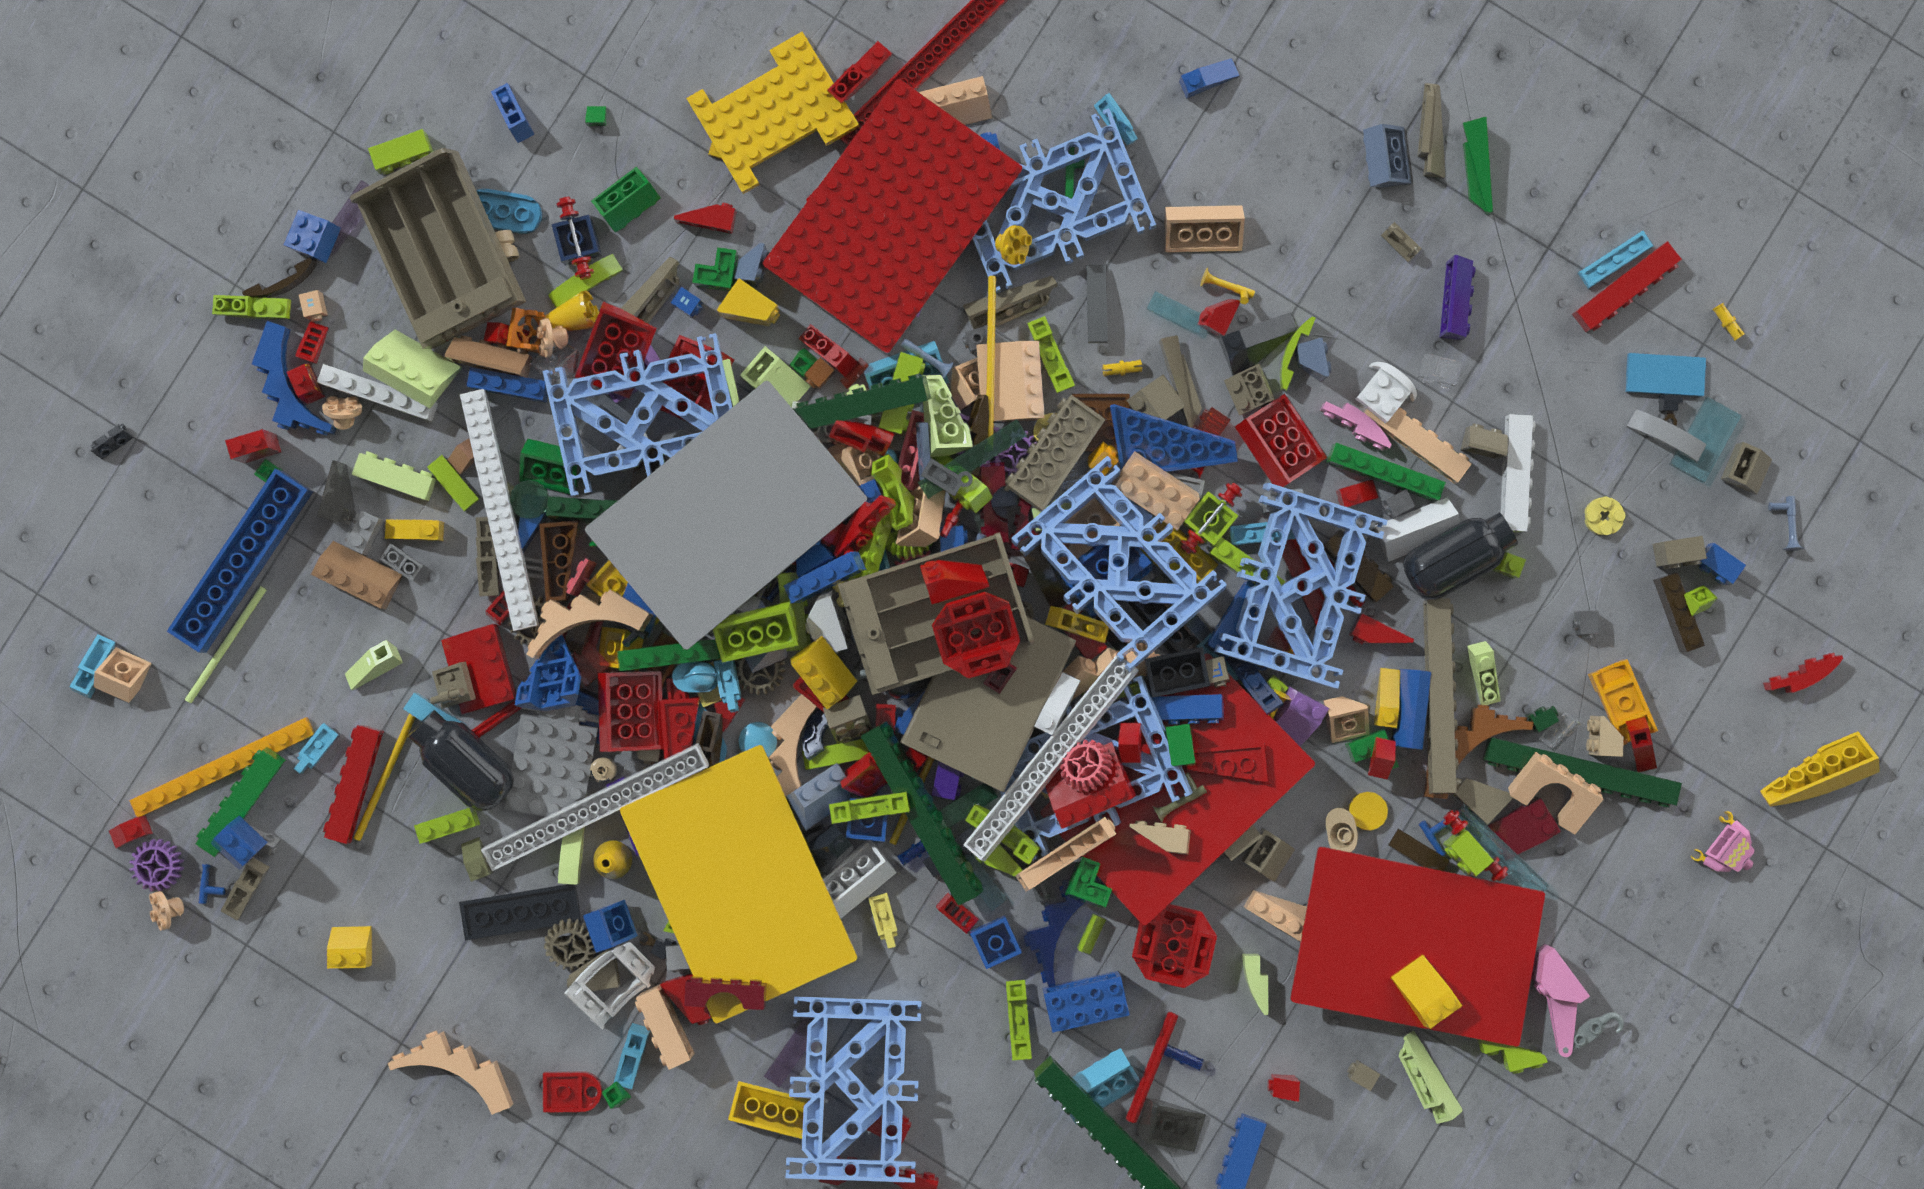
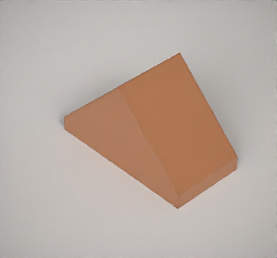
M470 438L458 444L447 460L460 475L475 462Z

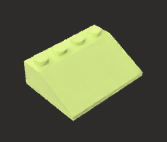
M396 329L374 344L363 358L364 372L429 409L462 369L461 366L435 351L422 349L419 342Z

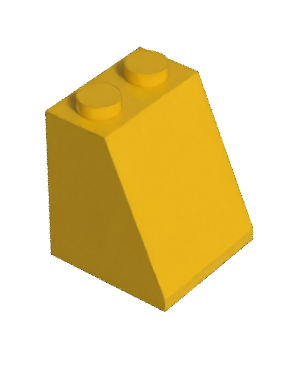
M740 278L717 308L719 315L725 319L770 326L771 323L775 324L780 317V309L776 303Z

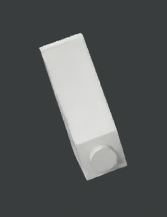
M1062 672L1034 727L1051 735L1054 734L1062 722L1080 680Z

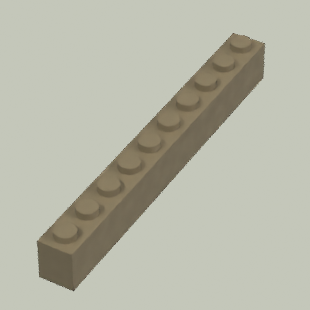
M1450 598L1425 599L1423 601L1425 671L1431 672L1426 715L1429 794H1454L1459 789V779L1456 778L1459 762L1458 758H1455V751L1458 749V740L1455 739L1457 720L1454 719L1457 703L1453 699V692L1456 691V682L1453 681L1455 661H1452L1455 644L1452 642L1451 637L1454 634V623H1451L1454 607L1453 604H1450Z

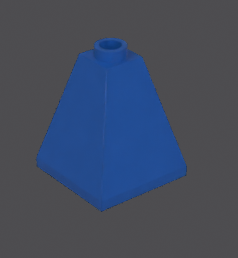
M820 542V546H812L811 549L807 550L796 560L797 575L800 578L839 557H835V551L831 547Z

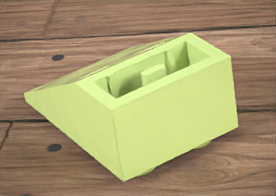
M766 346L740 375L754 389L764 381H769L791 408L793 401L798 402L811 387Z

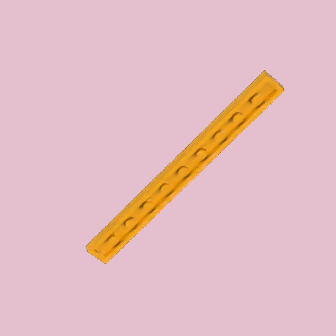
M305 717L129 800L136 817L144 816L246 768L247 765H252L255 761L252 758L259 749L262 751L268 747L275 753H278L312 737L315 732L308 717Z

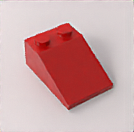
M937 560L926 562L920 566L932 604L989 587L983 567L979 564Z

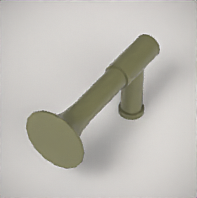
M1190 773L1185 774L1193 792L1191 795L1183 796L1179 800L1161 808L1153 806L1162 823L1164 817L1171 811L1207 793L1203 785L1197 788Z

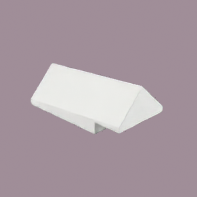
M1447 497L1388 520L1386 526L1380 528L1375 525L1374 528L1376 533L1384 532L1383 538L1379 539L1389 562L1407 555L1414 548L1460 523L1459 513Z

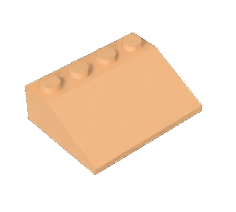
M1039 341L995 343L994 422L1036 421L1045 418ZM978 344L976 346L980 395H986L987 344Z

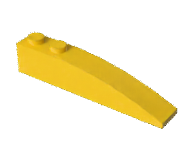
M1857 731L1822 746L1817 750L1816 754L1805 758L1802 764L1788 770V774L1774 780L1760 790V793L1770 807L1824 795L1879 773V757Z

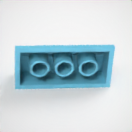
M935 341L918 346L924 352L942 362ZM908 350L903 351V353L916 356ZM900 353L862 366L870 389V385L882 383L883 386L890 384L889 381L893 379ZM923 360L922 363L925 364L923 375L942 376L937 368ZM947 375L944 378L946 384L949 383Z
M1121 1048L1111 1052L1105 1058L1095 1062L1092 1066L1072 1077L1102 1108L1136 1089L1140 1083L1139 1077ZM1070 1114V1117L1074 1121L1075 1117L1072 1114Z

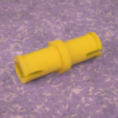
M1724 303L1712 309L1722 322L1721 326L1727 329L1734 341L1745 334L1735 321V316L1732 317Z
M1139 359L1136 361L1124 362L1121 360L1119 363L1102 364V369H1110L1109 371H1102L1103 376L1118 374L1125 376L1126 373L1142 372L1141 366L1134 367L1142 365V362Z

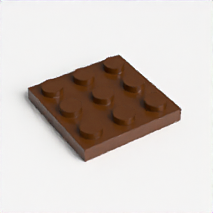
M1071 394L1106 419L1084 452H1093L1102 442L1108 446L1112 445L1117 450L1110 406L1115 404L1130 409V405L1127 402L1130 394Z

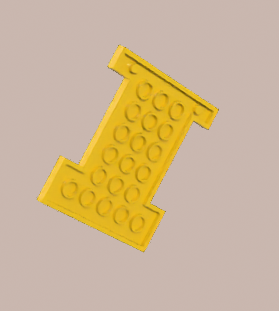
M803 32L796 34L769 50L778 65L777 67L712 104L703 89L686 98L742 194L760 185L751 170L752 168L817 131L825 145L828 146L860 127L846 102L840 104L827 92L832 86L833 81Z

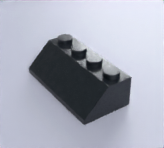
M1162 574L1151 581V583L1170 584ZM1143 588L1139 593L1142 596H1148L1150 591ZM1127 602L1148 626L1174 605ZM1195 615L1167 639L1163 645L1170 653L1190 650L1199 645L1211 631ZM1169 617L1166 619V622L1169 625H1175L1177 623L1176 619L1173 617Z

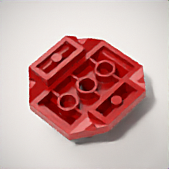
M987 592L946 603L932 623L943 664L967 678H973L1008 667L1011 657L1020 642L1009 601ZM973 629H980L979 633L971 634Z
M1169 904L1148 925H1142L1139 921L1131 956L1145 979L1186 988L1209 975L1217 935L1202 911ZM1171 940L1178 941V947L1174 950L1168 948V943Z

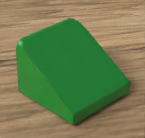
M587 106L586 125L606 126V106Z
M803 348L797 353L789 366L804 378L805 373L818 359L807 349Z
M617 1081L602 1092L610 1109L619 1108L631 1099L630 1094Z

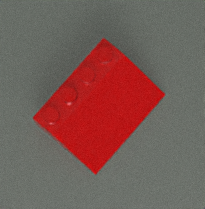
M603 302L574 378L578 379L614 370L624 375L620 354L628 353V358L626 359L629 369L637 367V357L634 356V351H641L644 362L657 328L621 308ZM638 371L633 372L631 375V380L633 382L637 381V378L639 376ZM600 380L593 382V385L602 388ZM634 388L614 393L630 399Z
M679 335L669 358L693 354L701 358L698 342ZM704 345L706 352L714 350V348ZM721 351L723 360L730 359L732 366L735 359ZM710 355L707 359L708 364H716L717 356ZM673 363L669 367V371L672 374L677 373L679 370L677 363ZM705 373L663 382L708 412L711 411L712 404ZM685 401L678 404L680 412L687 410L688 405ZM663 405L660 408V411L689 423Z
M1285 394L1234 426L1274 485L1286 486L1327 458Z
M498 624L487 625L441 640L448 666L465 661L467 664L476 699L459 704L462 715L516 699L517 692Z
M661 671L598 673L600 752L664 749L660 700H662Z
M1113 742L1103 745L1112 756L1111 762L1113 763V767L1110 768L1112 774H1107L1109 781H1102L1103 787L1097 785L1096 791L1090 788L1089 793L1084 790L1078 792L1064 782V778L1061 776V769L1045 786L1061 829L1136 796ZM1096 755V756H1095V759H1096L1095 763H1096V764H1099V756ZM1074 768V776H1075V777L1078 776V773H1077L1078 769H1077V768Z

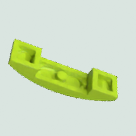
M611 254L591 264L589 268L594 269L591 278L580 280V277L577 278L574 275L554 289L548 295L554 306L557 308L581 291H589L604 280L608 281L622 272L623 269L614 255Z
M1043 316L1027 323L1033 340L1039 341L1040 357L1056 392L1060 393L1074 387L1075 384L1060 354L1046 317Z
M1313 316L1295 331L1285 348L1280 366V386L1283 391L1287 390L1294 373L1287 369L1300 335L1304 337L1309 336L1316 319Z
M859 739L847 743L824 746L825 750L810 761L806 758L804 751H802L805 770L859 760L869 750L864 741Z
M907 792L829 804L832 824L910 812Z
M975 804L965 821L977 828L989 814L990 810ZM1013 826L1001 841L1014 850L1013 854L1028 865L1040 849L1032 839L1016 826Z
M1025 980L1006 981L1012 1061L1032 1059Z

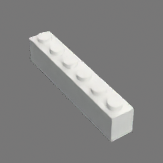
M323 364L317 383L431 422L438 403L435 402L429 409L390 386Z
M1509 414L1505 416L1504 434L1508 435L1507 456L1503 457L1500 513L1504 516L1512 531L1520 533L1527 532V528H1530L1531 518L1528 517V509H1531L1532 499L1529 498V490L1532 489L1533 485L1530 471L1533 470L1534 465L1533 459H1531V451L1534 450L1535 445L1534 440H1532V432L1535 431V421H1533L1532 415Z

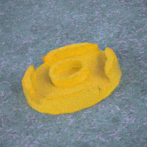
M1374 792L1357 794L1352 798L1348 809L1354 817L1356 826L1363 830L1379 828L1384 824L1388 814L1386 802L1380 795Z

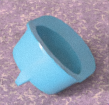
M705 662L681 663L675 668L672 675L674 685L683 692H710L718 684L715 668Z

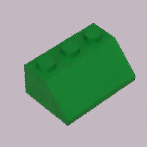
M636 166L591 200V202L616 233L625 228L630 221L638 218L646 209L654 206L661 197Z
M527 438L520 452L519 482L570 494L560 446ZM574 465L572 467V473L575 476L579 475L581 473V467L579 465ZM575 479L576 491H577L579 479Z

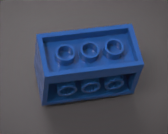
M1093 546V551L1089 554L1084 553L1078 558V561L1095 579L1108 580V571L1102 572L1101 570L1108 568L1110 546ZM1129 547L1127 581L1139 582L1153 571L1152 563L1140 548ZM1115 560L1113 562L1116 567L1124 565L1122 560ZM1061 575L1063 583L1071 590L1075 585L1069 584ZM1091 585L1083 588L1087 593L1094 591V587ZM1080 593L1074 596L1079 603L1084 599ZM1092 601L1084 609L1094 618L1097 614L1094 612V601Z
M1118 971L1042 988L1052 1033L1129 1016L1122 979Z

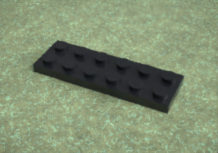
M563 884L459 902L465 941L552 927L555 923L559 925L561 920L567 923L569 918L572 923H575L577 919L579 922L582 921L576 884Z

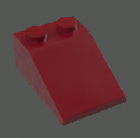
M1534 797L1527 806L1522 804L1486 826L1505 860L1531 849L1561 832L1543 800L1539 797Z

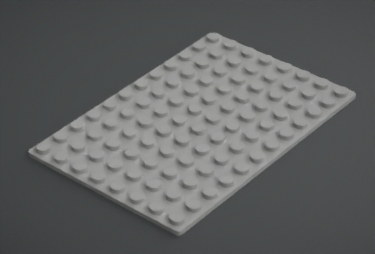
M764 381L585 528V532L685 650H688L867 501V496L769 381Z

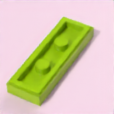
M443 455L427 466L463 511H467L480 500Z

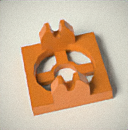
M512 308L507 346L539 354L541 338H537L533 344H528V339L532 335L537 336V330L533 329L531 319L534 318L540 327V320L545 319L546 316L544 312ZM525 316L524 323L518 326L520 319ZM525 325L530 329L528 336H525L522 332ZM517 332L522 337V341L518 339Z

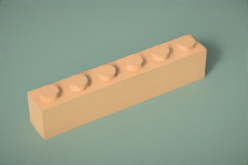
M1399 407L1386 424L1367 408L1364 411L1385 434L1453 484L1458 483L1471 466L1466 455L1456 453L1452 450L1454 447L1451 444L1437 439L1438 435L1431 430H1425L1421 427L1422 423L1417 419H1410L1402 408Z

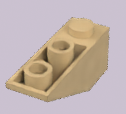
M1135 821V824H1130L1129 826L1169 853L1187 855L1189 853L1191 831L1186 829L1184 825H1174V828H1168L1164 823H1155L1154 826H1148L1145 821Z

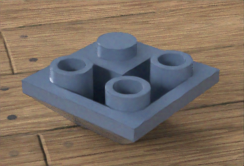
M764 243L758 244L739 259L734 276L735 282L740 278L748 285L757 288L759 283L763 282L765 272H763V261L769 254Z
M1323 338L1297 344L1294 350L1297 366L1318 381H1324L1328 378L1329 373H1331V364L1326 359L1328 347L1327 343L1323 342Z

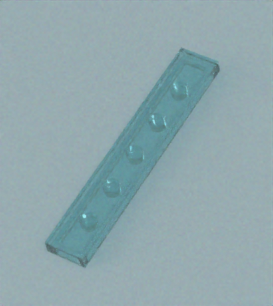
M1465 804L1456 810L1460 813L1459 819L1468 822L1465 830L1470 832L1492 859L1494 857L1500 859L1498 864L1501 867L1506 866L1508 868L1506 873L1521 887L1543 892L1548 888L1549 885Z

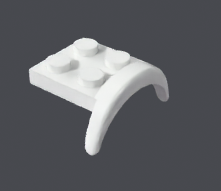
M1373 362L1369 365V368L1378 369V371L1357 396L1356 400L1386 424L1408 395H1410L1412 402L1415 401L1417 391L1410 379L1392 365L1384 362Z

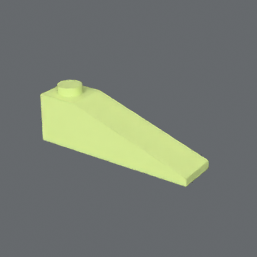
M923 375L927 378L932 398L923 402L924 422H928L930 457L949 456L972 448L969 427L967 423L963 422L959 408L952 401V395L941 375Z

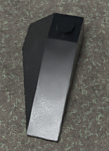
M1291 312L1237 330L1219 339L1232 376L1255 366L1295 333L1297 327Z

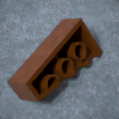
M578 520L539 524L546 602H549V600L556 602L570 601V594L566 591L568 590L567 584L570 578Z

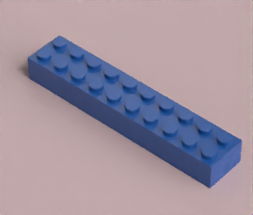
M274 469L167 632L197 652L207 653L314 491L285 472Z

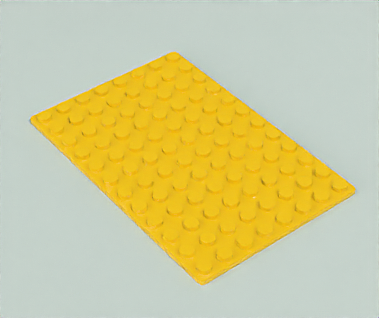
M762 745L755 746L620 808L622 818L694 977H703V980L710 981L713 977L723 978L722 981H730L732 978L742 979V982H750L752 979L762 980V983H767L766 1001L857 960V954ZM728 992L714 994L706 1004L715 1023L722 1022L748 1010L743 1008L741 1001L735 995Z

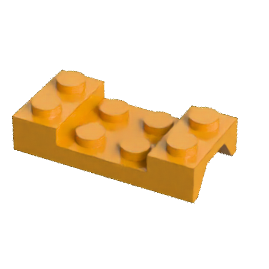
M1622 659L1588 674L1595 692H1598L1610 723L1624 737L1623 746L1630 742L1625 721L1645 717L1650 734L1658 731L1628 659Z

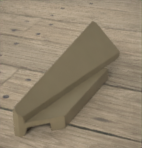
M1425 83L1417 156L1425 157L1423 176L1444 178L1445 161L1440 86L1438 84Z
M669 257L621 309L649 323L679 286V277L677 276L679 262Z
M1053 276L997 293L995 327L1047 305L1050 300L1049 294L1053 288L1058 286ZM988 297L963 305L973 330L988 324Z
M1178 335L1161 338L1159 344L1173 388L1186 405L1181 409L1186 426L1193 428L1202 407L1185 357L1181 354Z

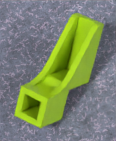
M888 454L872 463V476L880 485L884 496L894 499L896 503L889 516L893 528L897 531L913 523L914 496L901 483L902 469Z
M1478 1039L1480 1051L1488 1056L1499 1054L1501 1050L1505 1069L1513 1074L1521 1073L1524 1071V1068L1531 1067V1069L1540 1068L1544 1063L1548 1062L1546 1056L1538 1051Z

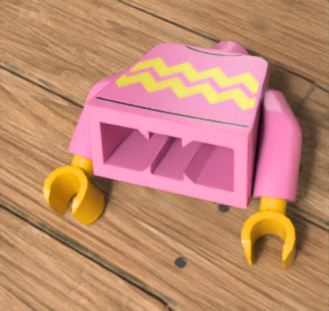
M1725 811L1724 813L1728 815V821L1722 816L1719 817V820L1724 824L1729 823L1730 825L1727 824L1705 854L1708 856L1705 857L1701 850L1694 849L1700 853V857L1697 859L1692 856L1690 857L1695 861L1704 862V865L1717 872H1730L1732 869L1739 872L1742 868L1749 870L1753 866V861L1750 860V857L1754 854V848L1751 846L1750 832L1740 822L1733 820L1731 812Z

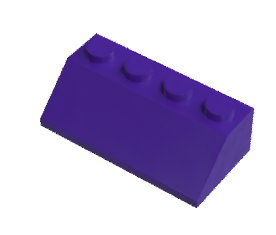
M1454 255L1446 262L1439 338L1463 340L1470 333L1468 316H1471L1472 305L1469 303L1470 297L1474 293V286L1471 285L1472 278L1475 277L1476 267L1473 266V260L1459 255Z

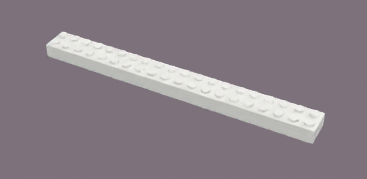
M481 389L460 394L513 631L536 627L539 626L487 393L486 390Z
M1117 655L1055 730L1054 734L1051 735L964 843V846L981 861H986L1058 772L1060 765L1064 764L1062 758H1066L1067 752H1070L1072 747H1076L1077 742L1081 743L1137 674L1139 670L1136 667L1130 672L1125 668V665L1130 663L1125 658L1120 662L1116 658Z
M699 743L511 833L483 847L481 851L491 870L494 871L620 810L625 805L707 768L709 763Z

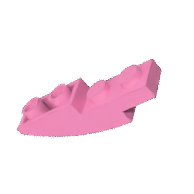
M1327 401L1323 403L1320 411L1324 412L1323 415L1329 419L1334 420V418L1341 420V424L1351 428L1354 426L1352 434L1356 436V440L1363 443L1368 441L1373 444L1372 447L1380 451L1390 449L1391 443L1385 433L1364 412L1349 403L1344 404L1342 409Z

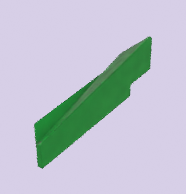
M1481 117L1462 123L1467 142L1463 143L1469 201L1481 208L1486 215H1490L1493 212L1487 117Z

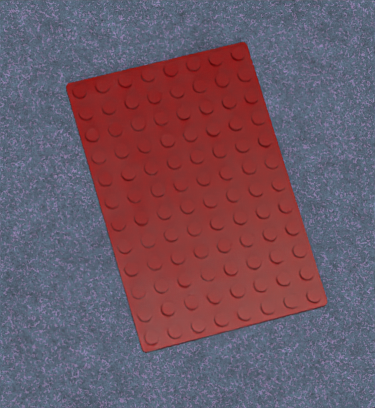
M897 79L765 258L763 265L881 351L890 353L1021 173L1022 166L904 81Z
M1204 654L1205 661L1214 659L1210 654ZM1230 674V682H1227L1224 687L1215 688V686L1210 685L1163 696L1222 694L1224 720H1219L1218 724H1207V721H1199L1200 724L1195 725L1190 724L1193 749L1265 743L1268 783L1188 771L1187 765H1181L1185 774L1190 773L1197 788L1203 785L1207 792L1171 811L1163 819V823L1168 828H1174V825H1184L1186 829L1191 831L1188 855L1169 853L1129 827L1130 824H1135V821H1145L1148 826L1162 823L1153 806L1161 808L1172 803L1164 784L1162 790L1121 808L1114 806L1121 821L1119 825L1115 826L1114 831L1116 834L1081 856L1100 863L1097 876L1107 887L1112 888V892L1142 925L1146 926L1156 918L1315 766L1314 760L1270 715H1267L1261 709L1257 702ZM1188 721L1180 722V725L1188 724ZM1162 722L1163 725H1164V727H1165V730H1166V727L1178 726V725H1168V722ZM1141 731V751L1152 755ZM1158 733L1153 734V741L1157 744L1161 743V735ZM1124 766L1130 782L1146 775ZM1169 770L1168 772L1170 779H1177L1178 774L1175 770ZM1181 783L1173 784L1176 795H1179L1180 798L1185 796V790ZM1133 785L1136 795H1140L1142 792L1141 787ZM1051 802L1040 811L1043 818L1055 814ZM1108 812L1102 814L1103 818L1106 817L1107 820L1109 819L1114 823ZM1092 816L1088 822L1059 833V835L1067 842L1095 824L1096 820Z
M1319 847L1316 853L1290 1000L1294 1003L1430 1029L1423 1026L1391 979L1394 974L1421 955H1424L1462 1005L1430 1030L1517 1047L1520 1045L1545 893L1539 890Z

